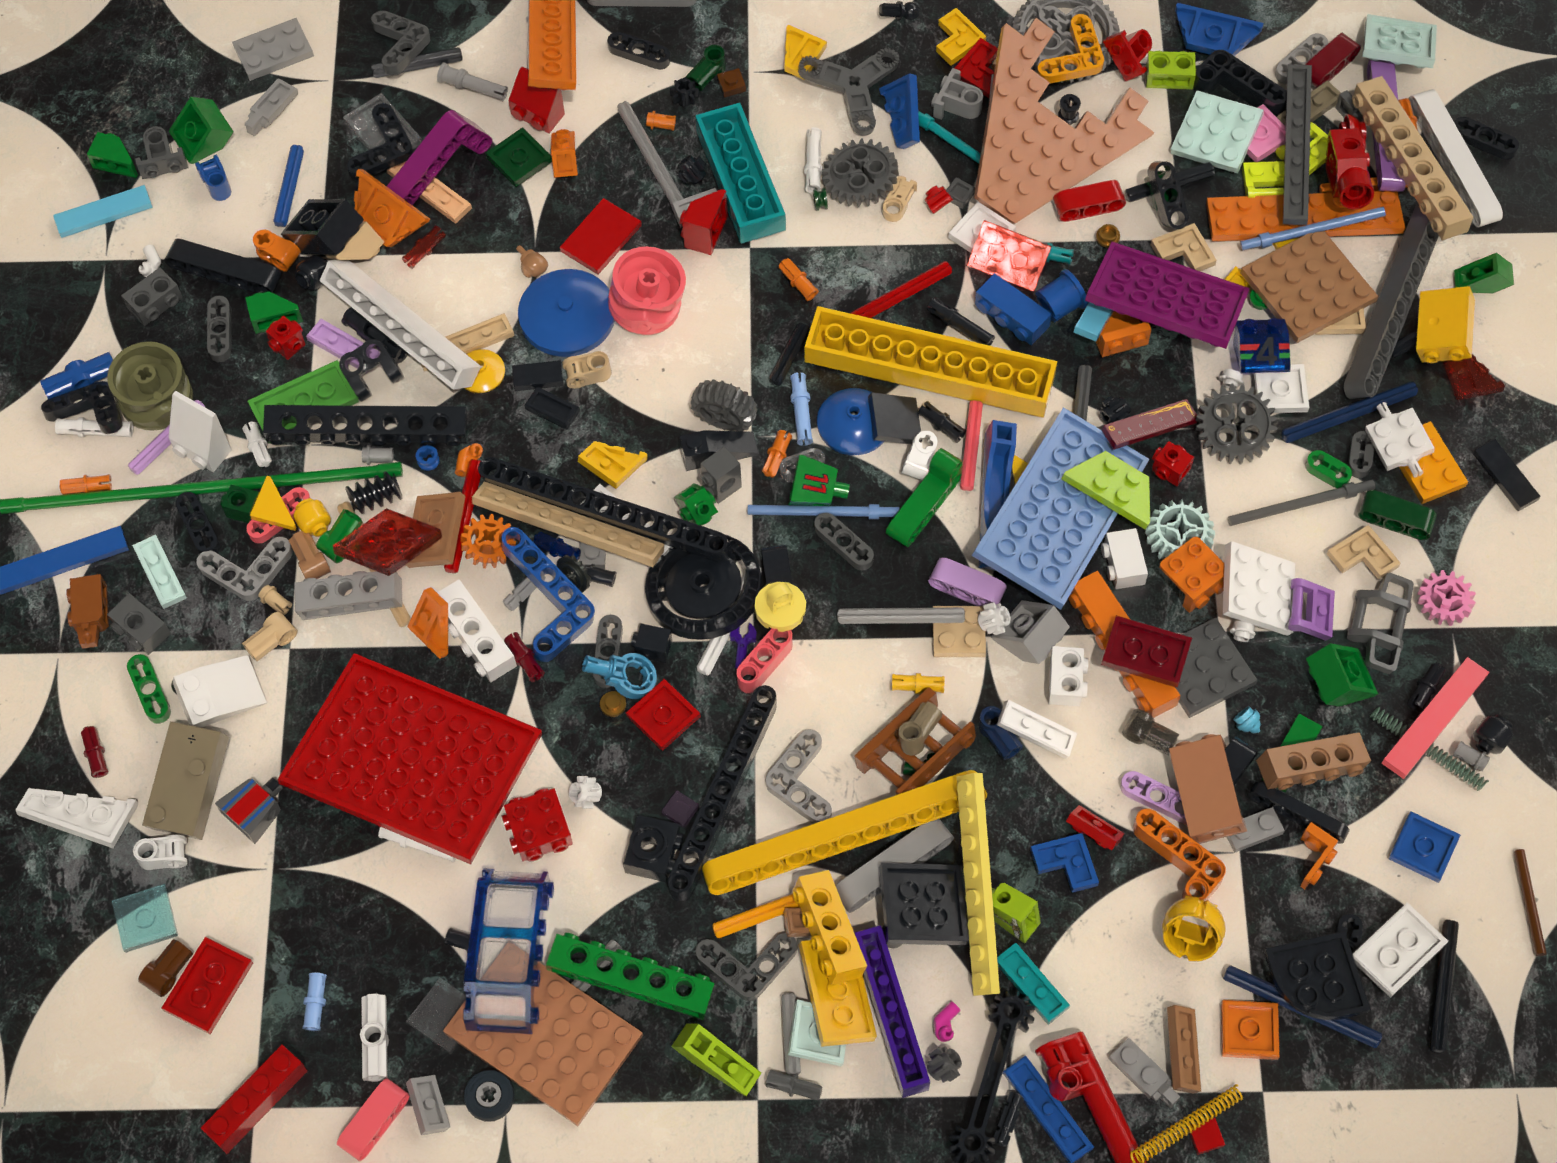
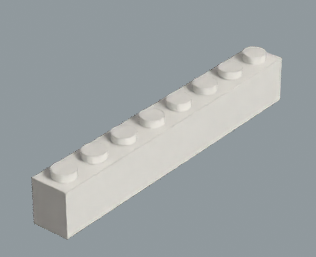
M328 260L320 278L321 283L453 390L472 387L481 368L478 363L351 261Z

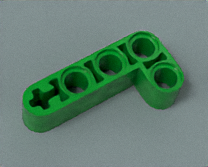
M943 448L938 449L930 462L929 473L887 527L886 534L904 546L909 547L957 486L962 475L963 460Z

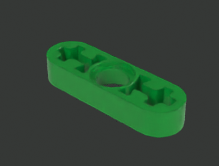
M142 654L134 655L127 662V670L140 702L151 722L156 724L163 723L169 719L171 709L155 670L148 657ZM140 663L143 665L146 675L144 677H141L137 670V665ZM152 683L156 685L153 693L148 695L142 693V689L146 684ZM153 701H156L161 708V713L158 715L155 713Z

